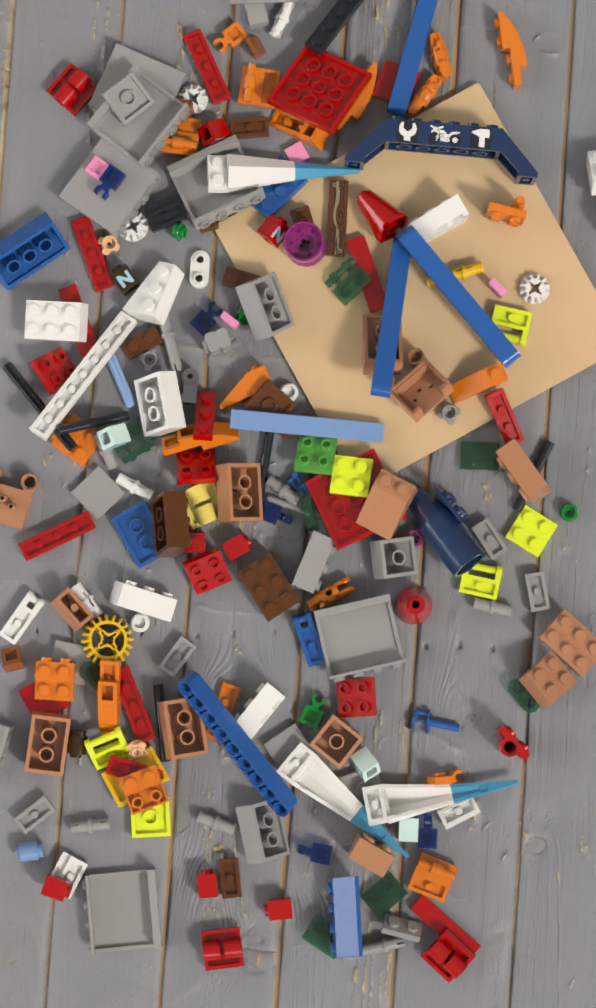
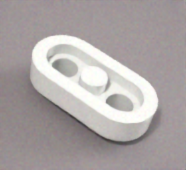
M196 251L191 256L189 280L195 289H203L209 282L210 258L205 251ZM203 257L204 261L202 263H198L197 258ZM202 276L203 279L201 282H197L195 278Z

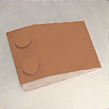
M363 314V375H373L381 314ZM402 323L400 325L393 375L402 374Z
M381 469L357 518L356 524L390 541L417 493V487Z

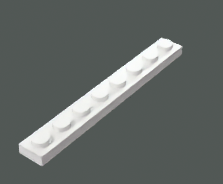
M120 311L29 429L32 433L44 441L49 438L56 429V426L59 425L136 326L137 320Z

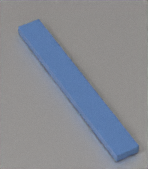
M231 408L229 426L232 429L381 443L383 442L384 423L233 408Z

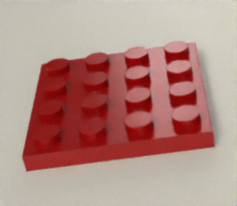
M304 46L267 98V104L333 135L372 79V73L326 51L320 56Z
M374 448L357 456L358 458L374 460L369 492L381 469H384ZM320 474L306 481L305 484L337 550L340 551L375 534L356 524L367 498L330 494L332 475ZM406 513L404 514L402 520L408 518Z

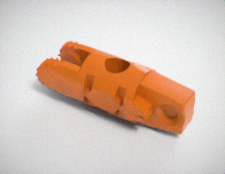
M435 32L428 35L429 51L437 76L445 82L452 74L450 59L441 33Z
M432 74L412 97V102L407 108L409 118L417 116L437 94L443 80L436 74Z
M349 576L316 592L313 598L306 601L310 610L313 611L319 607L323 609L355 592L354 586H349L341 591L338 590L350 582Z

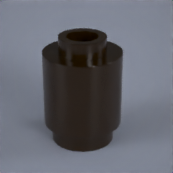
M71 729L66 753H70V757L81 758L82 755H86L84 741L88 739V736H86L87 731Z

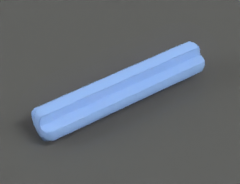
M113 354L107 363L126 407L131 408L136 405V402L115 354Z

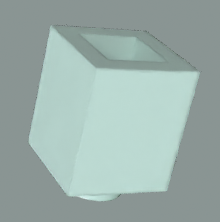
M125 423L108 426L96 432L103 451L120 447L131 441Z
M366 746L356 750L350 756L352 766L364 782L381 772L379 762Z
M413 816L398 821V841L418 842V817Z

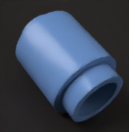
M38 840L21 842L15 848L16 858L20 859L21 862L40 860L41 857L45 856L43 842H38Z

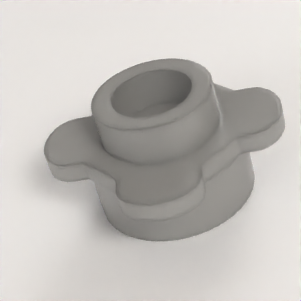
M150 349L139 356V360L143 362L146 371H150L154 366L161 365V359L157 357L155 349Z
M445 402L442 411L438 412V417L445 419L448 424H454L456 416L461 412L460 408L451 405L450 402Z

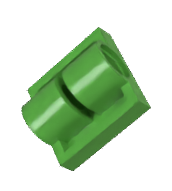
M299 435L294 471L332 475L334 457L337 455L338 438Z

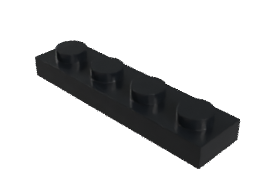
M338 0L305 42V48L321 56L364 0Z

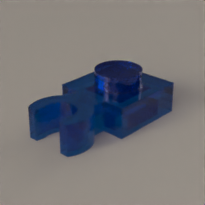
M109 164L99 178L102 184L95 187L94 193L97 195L100 191H105L102 195V199L105 201L109 197L110 189L116 192L127 177L126 174Z
M214 301L209 304L207 312L202 309L189 323L202 336H205L217 323L213 318L220 316L223 312L222 308L217 312L212 310L216 304Z

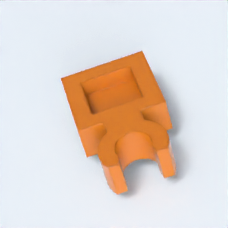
M236 21L222 31L224 37L215 39L213 45L223 44V48L219 50V53L223 54L226 52L227 46L231 45L234 49L246 40L248 35Z

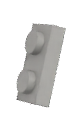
M488 518L471 528L491 560L508 550Z
M544 571L524 574L530 611L536 612L551 609Z
M181 635L158 667L174 678L197 646Z
M44 795L14 818V821L24 834H27L54 813L56 808Z
M385 914L381 933L419 942L423 923Z

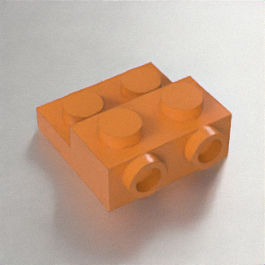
M74 413L72 416L68 414L62 424L78 422L83 419ZM91 428L68 433L77 444V447L71 452L67 450L55 433L51 437V440H53L51 444L84 467L98 448L93 434L98 432V430Z
M41 657V660H37L34 699L73 702L76 663H73L72 659L60 658V662L52 661V657Z

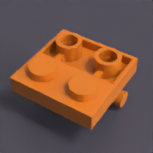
M253 63L243 66L238 104L275 110V107L267 104V98L279 83L281 71L257 68L256 64Z
M188 118L185 122H180L176 133L167 138L164 148L159 152L185 157L197 153L200 139L197 129L202 126L203 121L201 119Z
M516 197L512 207L490 202L485 217H489L488 220L493 222H500V220L507 222V225L512 227L522 226L527 215V211L523 210L525 205L524 197Z
M156 764L119 778L132 815L169 801L167 790L164 788Z
M421 852L407 889L444 903L452 880L454 881L458 866Z

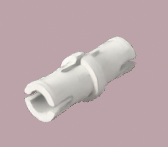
M282 3L278 14L274 17L273 27L269 32L272 37L281 38L284 27L290 21L289 16L295 3Z
M122 472L115 482L128 489L131 494L135 493L147 501H150L155 492L141 484L139 480H134Z
M81 582L71 588L94 615L92 617L93 620L103 613L93 600L94 596L87 592Z

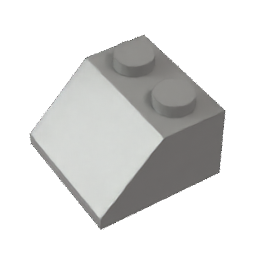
M414 536L391 538L390 541L387 539L369 541L374 579H388L418 574Z

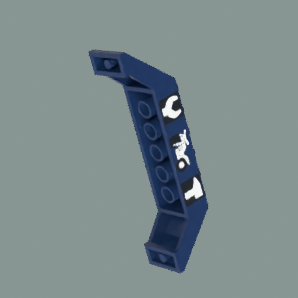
M392 116L391 119L387 118L345 156L344 167L363 170L364 165L383 150L496 159L515 179L514 184L534 185L538 177V172L504 129L498 128L497 125L481 127L477 123L460 125V122L450 121L449 124L441 123L440 120L424 122L420 118L403 120L399 116Z

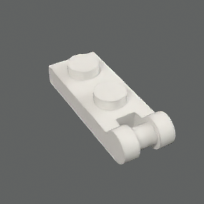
M30 590L0 631V636L16 645L46 601L43 598L39 599L36 597L35 593ZM29 602L35 605L33 609L27 607Z

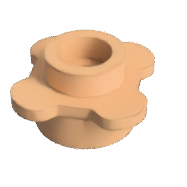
M112 234L105 238L100 237L98 240L104 255H108L112 251L117 252L120 249V245L117 244V240Z
M142 740L131 741L127 745V749H129L128 756L130 758L147 756L148 753L145 750L146 743Z

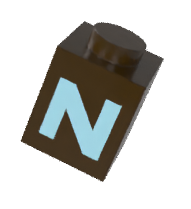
M119 264L112 269L113 273L110 276L125 296L140 286L139 281L126 264L123 266Z

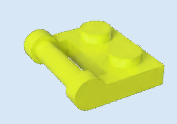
M495 304L492 321L497 326L522 331L521 336L502 333L510 342L518 343L519 346L525 347L533 313Z
M478 563L472 568L473 570L495 574L494 580L468 574L469 571L461 576L458 592L496 600L503 566L497 565V567Z
M120 726L114 728L112 732L84 741L97 771L107 767L111 755L124 759L129 758L128 743ZM117 737L119 739L113 743L100 747L96 750H94L93 748Z

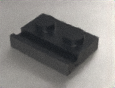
M178 193L142 207L153 233L188 219Z

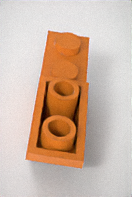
M499 11L497 18H494L495 30L498 29L499 34L496 37L497 48H500L501 54L508 53L506 54V64L510 66L511 73H508L509 84H512L513 90L521 89V70H526L527 67L525 50L514 25L502 11Z
M375 61L371 66L368 64L364 70L372 73V79L336 129L338 134L341 133L350 120L357 124L365 113L376 83L377 63Z
M214 422L213 441L193 440L194 424H188L185 428L177 430L176 434L161 438L162 452L164 456L200 445L204 451L240 440L239 430L229 428L230 423Z
M102 659L100 661V680L98 681V722L100 733L107 734L120 726L121 660Z

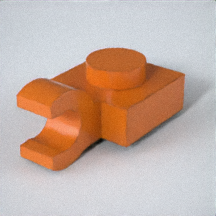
M452 770L447 776L445 772H434V776H427V784L462 783V781H457L455 778L456 774H461L462 771Z

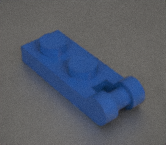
M310 610L300 616H291L308 666L312 667L325 662L321 642ZM307 621L309 627L302 629L300 623Z

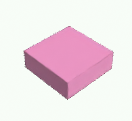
M301 141L284 150L289 161L304 162L310 159Z
M95 155L85 168V172L101 182L112 166Z
M495 278L488 283V288L499 298H502L507 293V290Z
M225 311L221 314V320L233 330H237L240 323Z

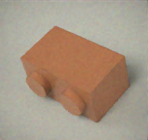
M69 587L50 603L75 632L94 617L91 611Z

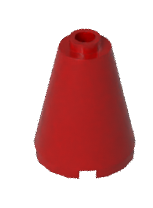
M364 190L358 195L357 204L375 238L381 243L397 235L395 231L399 227L402 229L407 223L408 217L404 212L373 191Z
M409 586L402 589L394 601L396 615L407 624L424 622L432 611L430 595L427 591L417 586ZM413 601L418 602V608L412 607Z

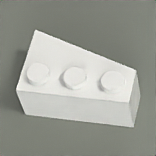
M456 194L452 198L443 201L436 208L428 209L424 212L423 216L419 218L414 217L409 220L406 229L412 225L428 243L464 223L469 213L459 195Z
M159 261L122 309L133 319L164 326L185 274L175 264Z
M115 580L109 603L171 622L177 600L172 598L173 594L162 591L160 595L154 593V588L144 586L141 589L136 587L137 583L126 580L125 583Z
M269 682L266 685L261 683L255 691L258 695L254 700L249 698L243 706L245 711L242 714L237 713L234 717L250 739L254 737L286 697Z

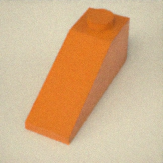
M278 108L268 123L269 126L320 151H322L330 136L329 133Z
M499 362L451 384L454 389L450 394L453 403L456 404L507 382L508 377L502 363Z
M258 364L249 368L250 372L244 375L219 405L221 411L248 400L268 378L270 379L265 365L260 366Z

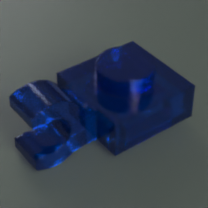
M263 501V521L276 525L277 520L291 524L293 517L281 513V506Z
M424 814V827L418 828L417 848L437 849L438 829L432 828V814Z
M313 842L312 847L298 845L297 852L309 855L310 862L329 865L333 846Z

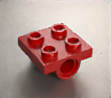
M70 63L46 92L76 117L91 100L97 85L85 72Z
M61 346L30 362L31 367L50 395L57 393L76 369Z
M215 449L177 452V485L216 483Z
M218 547L183 562L197 595L233 581Z
M374 677L347 678L336 682L339 718L377 716Z
M500 725L495 729L501 736L497 742V749L501 754L507 757L518 755L524 761L530 756L527 752L530 749L523 741L516 740L515 736L517 734L510 726ZM511 741V750L505 751V743Z
M240 926L201 931L206 971L244 966Z
M446 929L420 957L450 983L454 978L456 979L463 973L476 954L451 931Z

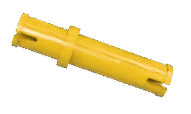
M481 261L465 266L462 264L460 267L450 270L457 279L463 278V280L469 276L484 273ZM425 276L428 288L435 286L430 277Z

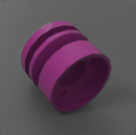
M302 221L293 224L284 236L285 250L292 262L299 266H314L325 255L326 243L323 233L318 226L311 222ZM305 242L308 244L309 249L307 250L303 248V243Z

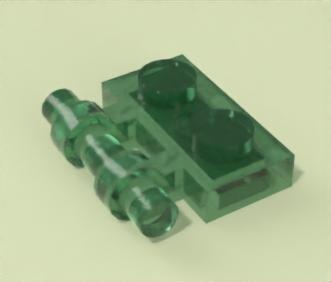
M353 256L348 260H344L341 263L342 266L335 272H332L325 281L328 287H331L334 283L337 285L332 292L345 306L373 280L361 265H358L355 269L352 267L357 262ZM347 271L349 275L341 281L340 277Z
M140 417L126 424L131 441L114 448L117 453L125 450L127 455L121 458L124 464L135 461L137 456L145 451L146 453L149 452L151 447L157 444L153 438L147 442L144 439ZM139 440L141 446L132 451L129 446Z

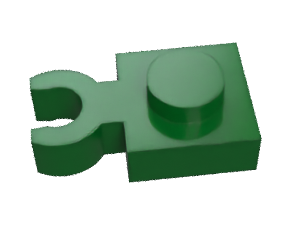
M317 693L312 695V706L306 703L299 722L315 729L324 713L319 708L326 702V697L323 698L322 702H317L315 700Z

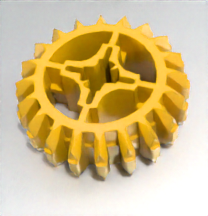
M105 614L104 621H102L100 616H97L98 623L92 619L90 624L93 627L85 626L89 633H82V636L87 637V640H81L82 644H87L82 650L87 651L89 649L90 651L86 657L89 658L93 655V663L97 659L101 661L102 659L117 660V658L123 662L125 659L122 654L126 656L130 654L125 649L133 648L131 644H127V642L133 641V637L127 638V635L131 634L132 630H124L128 627V624L126 623L121 626L122 618L115 622V615H112L111 620H108V615ZM111 625L117 629L112 633H106L100 626ZM96 631L100 641L93 648L92 634ZM113 634H115V636L111 638V645L107 643L100 647V645L103 643L102 641L105 640L102 639L103 636L108 638L109 636L111 637ZM119 634L123 638L120 651L115 644V638ZM102 648H108L115 655L103 656L97 652Z

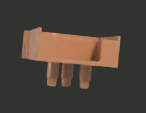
M419 348L410 350L407 355V359L413 369L399 382L393 376L390 397L416 423L454 391L451 383L427 360L425 354Z
M0 466V479H1V478L3 477V469H2V467ZM31 473L25 474L21 479V485L24 490L0 484V524L24 531L35 491L40 486L39 478ZM32 477L35 479V485L28 488L26 480Z

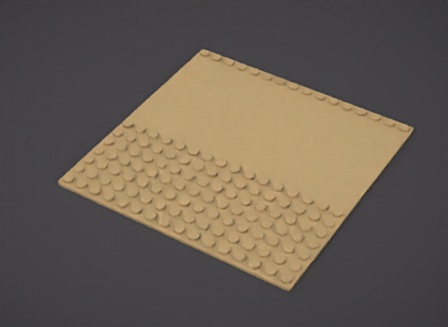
M478 83L413 117L420 118L424 122L440 120L441 123L447 124L450 121L460 122V125L477 123L481 127L497 125L498 128H503L507 133L484 90ZM383 150L366 163L363 170L358 174L308 179V182L274 215L276 217L279 215L288 222L287 226L291 227L294 223L290 210L308 205L313 222L323 233L325 243L327 244L330 180L349 181L346 240L361 235L365 236L385 294L393 238L384 243L375 238L357 204L358 195L364 190L373 191L404 212L408 217L407 222L414 217L419 218L423 216L425 211L433 207L436 208L446 199L452 198L456 194L459 195L469 213L467 220L428 242V245L449 270L460 267L462 264L465 266L481 261L484 273L469 276L464 280L463 278L458 280L491 320L495 304L533 314L525 347L511 342L521 357L508 368L504 367L508 377L507 382L456 404L453 403L449 394L417 423L391 397L385 398L370 395L373 375H363V314L382 315L383 309L370 313L347 244L345 247V257L326 256L325 252L322 260L316 265L310 267L299 266L289 258L285 250L284 240L276 248L267 243L256 232L266 218L252 206L219 222V229L215 230L236 269L259 276L275 271L295 325L273 337L313 410H315L318 417L384 423L382 443L338 439L336 450L338 455L357 457L374 448L384 470L391 474L400 471L493 420V415L484 395L503 388L513 409L596 363V290L536 183L534 185L514 184L515 179L496 159ZM347 154L327 165L344 167ZM516 197H524L525 205L523 210L527 211V215L522 226L512 227L507 225V222L501 220L500 222H493L488 220L489 217H485L490 202L512 207ZM408 223L402 229L399 227L395 231L397 235L394 237L400 235L406 229ZM306 242L303 243V248H305V250L309 249L308 244ZM410 256L401 318L403 367L401 375H393L396 381L399 382L413 369L407 359V355L410 350L415 348L421 349L427 360L451 384L499 363L498 358L436 285L428 288L425 276L428 275L414 258ZM529 274H540L550 284L548 297L539 304H530L523 300L520 295V283ZM493 278L507 290V293L502 298H499L488 288V283ZM540 283L536 284L535 286L533 284H530L532 288L529 294L533 292L539 293L538 288ZM497 326L501 332L517 336L522 335V331ZM445 402H450L451 405L460 408L461 412L456 416L454 424H448L445 419L438 417V412L442 411Z

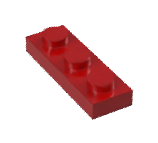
M499 388L484 395L504 444L506 445L513 439L517 443L525 441L504 389Z
M198 391L193 440L213 441L217 392Z

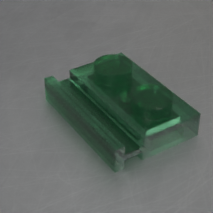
M461 441L460 470L498 471L499 463L496 458L499 456L496 454V451L499 450V443Z
M389 871L360 897L376 916L380 918L408 892Z
M316 914L301 938L334 960V954L330 952V942H333V934L329 932L330 922Z

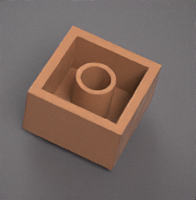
M553 651L545 655L518 679L542 709L552 705L577 682Z
M332 714L309 745L340 769L364 738L336 715Z

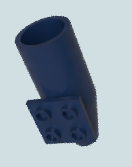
M417 485L418 491L408 508L419 533L451 574L457 578L471 570L485 556L484 551L461 524L463 522L466 524L470 522L467 519L468 513L462 506L459 507L455 503L457 500L451 492L437 488L435 490L437 494L432 496L421 486Z

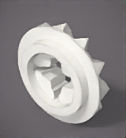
M193 84L183 87L178 98L189 101V94L192 96L198 95L196 98L197 104L193 102L192 115L201 113L208 104V95L205 89Z
M138 213L135 219L131 220L134 224L139 223L136 226L138 233L133 229H126L124 234L121 235L127 241H139L148 232L149 225L147 219L141 213Z
M529 274L522 279L519 292L526 302L539 304L548 297L550 284L540 274ZM540 283L538 288L539 293L533 292L529 294L532 288L530 284H533L535 286L536 284Z

